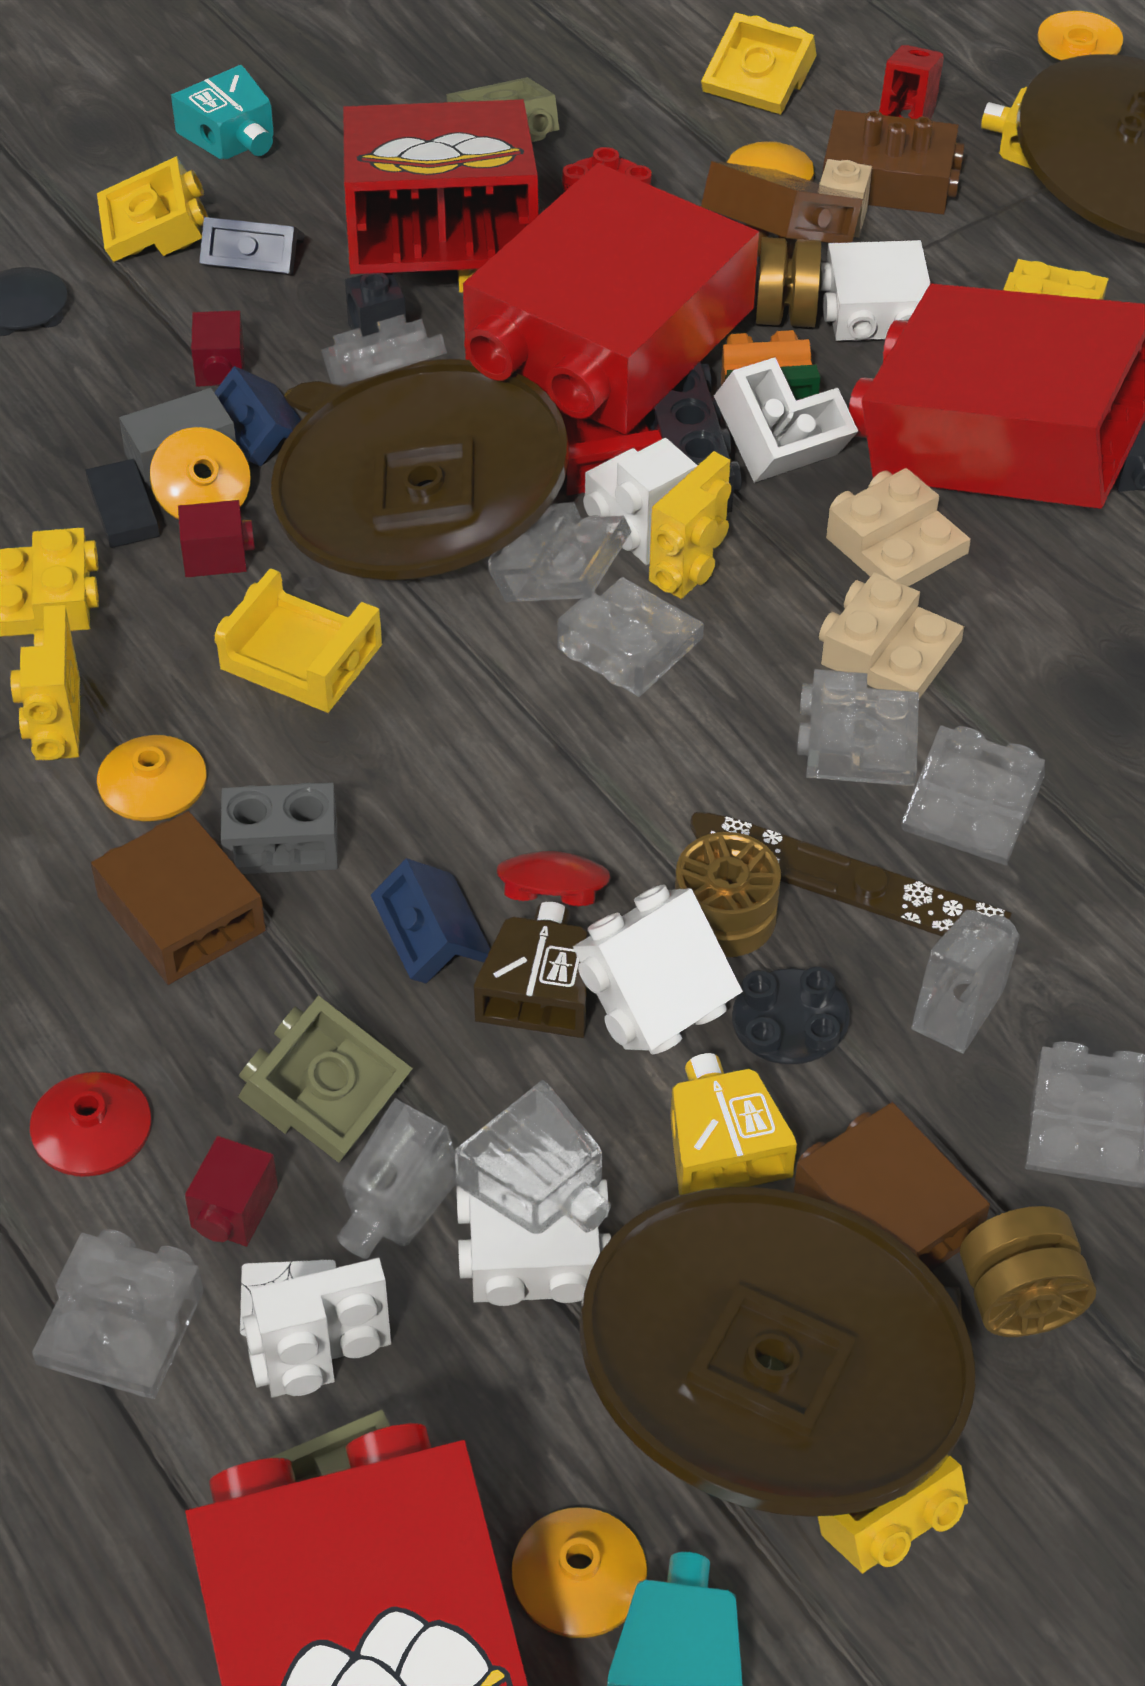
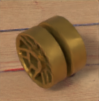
M762 237L756 324L780 325L784 306H789L791 326L815 327L821 240L797 239L793 257L788 259L787 241L785 238Z
M735 832L712 833L696 839L681 853L676 866L675 889H692L725 957L743 956L763 946L774 931L781 879L780 865L773 852L765 844L751 836Z
M1035 1206L1002 1213L976 1227L961 1244L960 1256L969 1283L974 1289V1297L983 1324L989 1332L995 1335L1022 1337L1051 1331L1071 1322L1084 1313L1096 1297V1287L1085 1258L1081 1255V1247L1071 1220L1065 1212L1059 1209Z

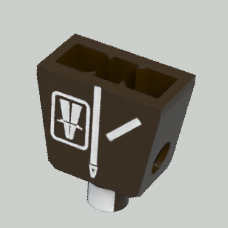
M543 902L538 905L534 920L510 917L504 921L475 980V1022L584 1038L586 1026V985L580 976L578 965L581 962L573 946L587 938V931L579 926L568 925L570 912L565 906L556 902Z

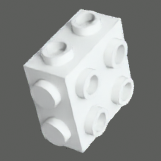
M921 240L828 243L826 263H820L819 291H827L824 294L823 302L825 322L832 321L836 341L886 339L888 329L893 321L909 320L930 284Z
M666 885L653 887L634 899L636 908L623 916L620 913H614L596 921L588 927L591 936L573 946L581 962L578 965L580 976L585 985L597 994L607 1013L605 1016L606 1027L614 1040L623 1045L624 1049L649 1050L650 1054L666 1051L681 1041V1031L693 1023L701 1025L718 1018L727 1010L725 1003L743 992L691 888L668 890Z
M593 1156L468 1161L469 1186H457L458 1224L470 1223L471 1240H458L460 1278H473V1301L490 1302L498 1306L514 1305L522 1300L553 1299L562 1303L581 1301L590 1271L600 1252L611 1239L610 1233H598L597 1218L608 1217V1192L606 1180H595Z

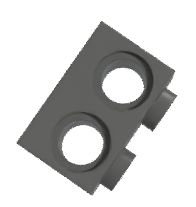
M301 783L270 786L248 785L244 787L222 788L221 845L223 852L242 874L337 870V814L334 783Z

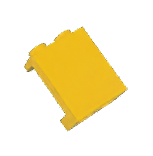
M270 568L258 583H253L248 588L244 600L232 614L225 616L217 626L215 643L218 648L220 669L329 713L382 646L380 609L361 602L349 617H345L287 594L282 587L281 572Z

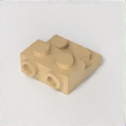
M907 468L893 475L889 471L880 472L872 479L867 489L856 495L850 491L841 493L834 499L829 509L826 538L870 577L875 572L906 586L916 583L968 554L971 538L937 511L939 495Z
M874 572L866 583L856 580L851 585L844 601L845 610L841 615L831 612L824 620L819 633V640L824 642L821 664L915 705L961 643L964 626L918 607L920 591Z

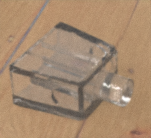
M966 910L935 944L927 964L911 1026L912 1030L964 1054L1006 986L1020 938L1014 924L1009 919L1000 915L988 917L975 910ZM960 984H969L959 998L964 1001L963 1003L955 997L953 990Z
M541 1080L455 1149L457 1185L532 1234L545 1232L564 1215L581 1230L588 1233L597 1228L609 1213L610 1202L595 1190L602 1179L601 1149L551 1086L544 1080Z
M394 1099L343 1182L342 1189L352 1216L338 1234L337 1240L347 1250L361 1258L367 1259L383 1236L400 1246H406L412 1241L461 1177L447 1126Z

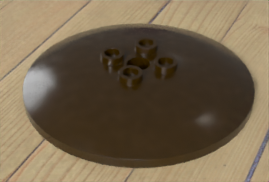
M1090 54L1065 59L1041 71L1029 84L1017 112L1016 129L1018 140L1029 166L1054 196L1086 220L1119 236L1145 243V60L1123 55Z
M437 359L403 364L384 369L350 383L319 403L296 425L285 440L273 468L271 480L273 505L280 525L289 540L310 559L329 569L356 577L378 580L415 579L438 575L473 564L496 553L515 541L541 518L557 496L565 479L569 461L568 436L562 415L556 404L536 383L519 373L514 372L506 380L497 381L481 374L472 365L470 360ZM434 480L429 485L418 487L419 482Z
M724 1187L683 1194L643 1211L626 1223L609 1240L590 1271L581 1304L579 1320L580 1344L584 1363L597 1395L618 1427L639 1449L677 1478L710 1495L750 1509L780 1515L805 1517L836 1516L864 1511L902 1497L923 1484L951 1455L964 1431L974 1399L976 1386L975 1361L965 1323L955 1303L930 1269L907 1247L884 1230L848 1210L802 1194L768 1188ZM765 1355L772 1356L780 1360L786 1369L780 1371L768 1369L761 1365L756 1358Z

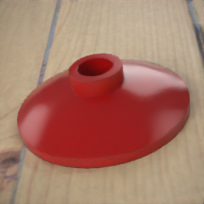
M106 1072L81 1073L58 1082L40 1098L31 1115L30 1136L38 1156L51 1168L72 1176L89 1177L102 1175L124 1166L141 1151L150 1134L151 1111L143 1092L126 1078ZM87 1111H95L91 1115H81L82 1113Z

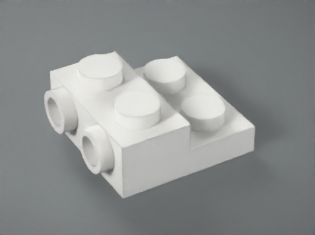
M380 1258L250 1289L254 1314L242 1317L249 1347L248 1353L256 1388L269 1385L271 1397L285 1394L291 1396L310 1394L319 1389L321 1385L335 1382L332 1359L343 1356L360 1358L372 1354L379 1347L391 1345L386 1282Z

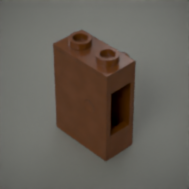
M836 109L825 154L823 172L827 159L838 161L850 160L857 164L872 166L868 205L944 215L947 197L956 198L965 144L956 143L959 124L935 122L925 116L917 119L886 116L876 110L862 113Z
M711 161L701 207L746 223L745 226L759 231L757 257L761 256L762 237H769L771 232L779 235L778 238L786 239L788 259H792L797 239L821 240V242L852 243L863 199L777 169Z

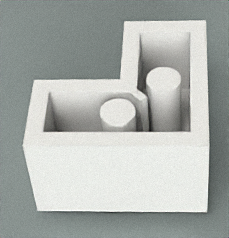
M776 357L733 370L714 395L754 483L836 456L858 432L838 388L796 401Z
M667 438L638 452L632 448L585 472V496L583 498L585 510L594 522H600L616 537L623 549L631 551L645 565L650 564L652 506L698 465Z

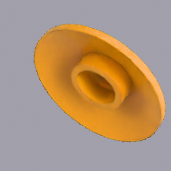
M1066 11L1054 14L1041 23L1038 30V42L1045 52L1062 61L1090 54L1117 55L1122 48L1123 34L1114 22L1101 15L1085 11Z
M192 427L173 433L160 444L151 462L150 483L153 494L162 508L179 520L178 505L239 500L241 507L250 487V470L244 453L228 436L213 429ZM197 464L207 465L211 470V476L206 479L199 478L194 472V466Z
M165 735L142 736L122 743L105 757L97 774L98 791L105 805L114 813L136 821H159L184 812L199 799L207 781L206 766L200 753L189 743Z
M591 1508L562 1509L550 1513L535 1522L519 1541L512 1562L513 1588L522 1609L540 1627L551 1633L569 1638L599 1636L623 1624L638 1582L647 1579L645 1555L634 1533L614 1516ZM573 1555H585L592 1560V1563L584 1569H576L571 1567L567 1560Z

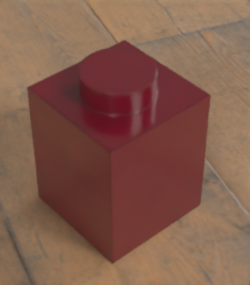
M240 310L192 312L191 352L196 387L219 386L234 366L244 370V340Z
M239 500L178 505L180 543L185 577L247 572L245 551L255 550L252 520L242 521Z
M217 1136L185 1193L191 1228L196 1229L198 1233L215 1242L229 1240L247 1247L278 1189L274 1154Z

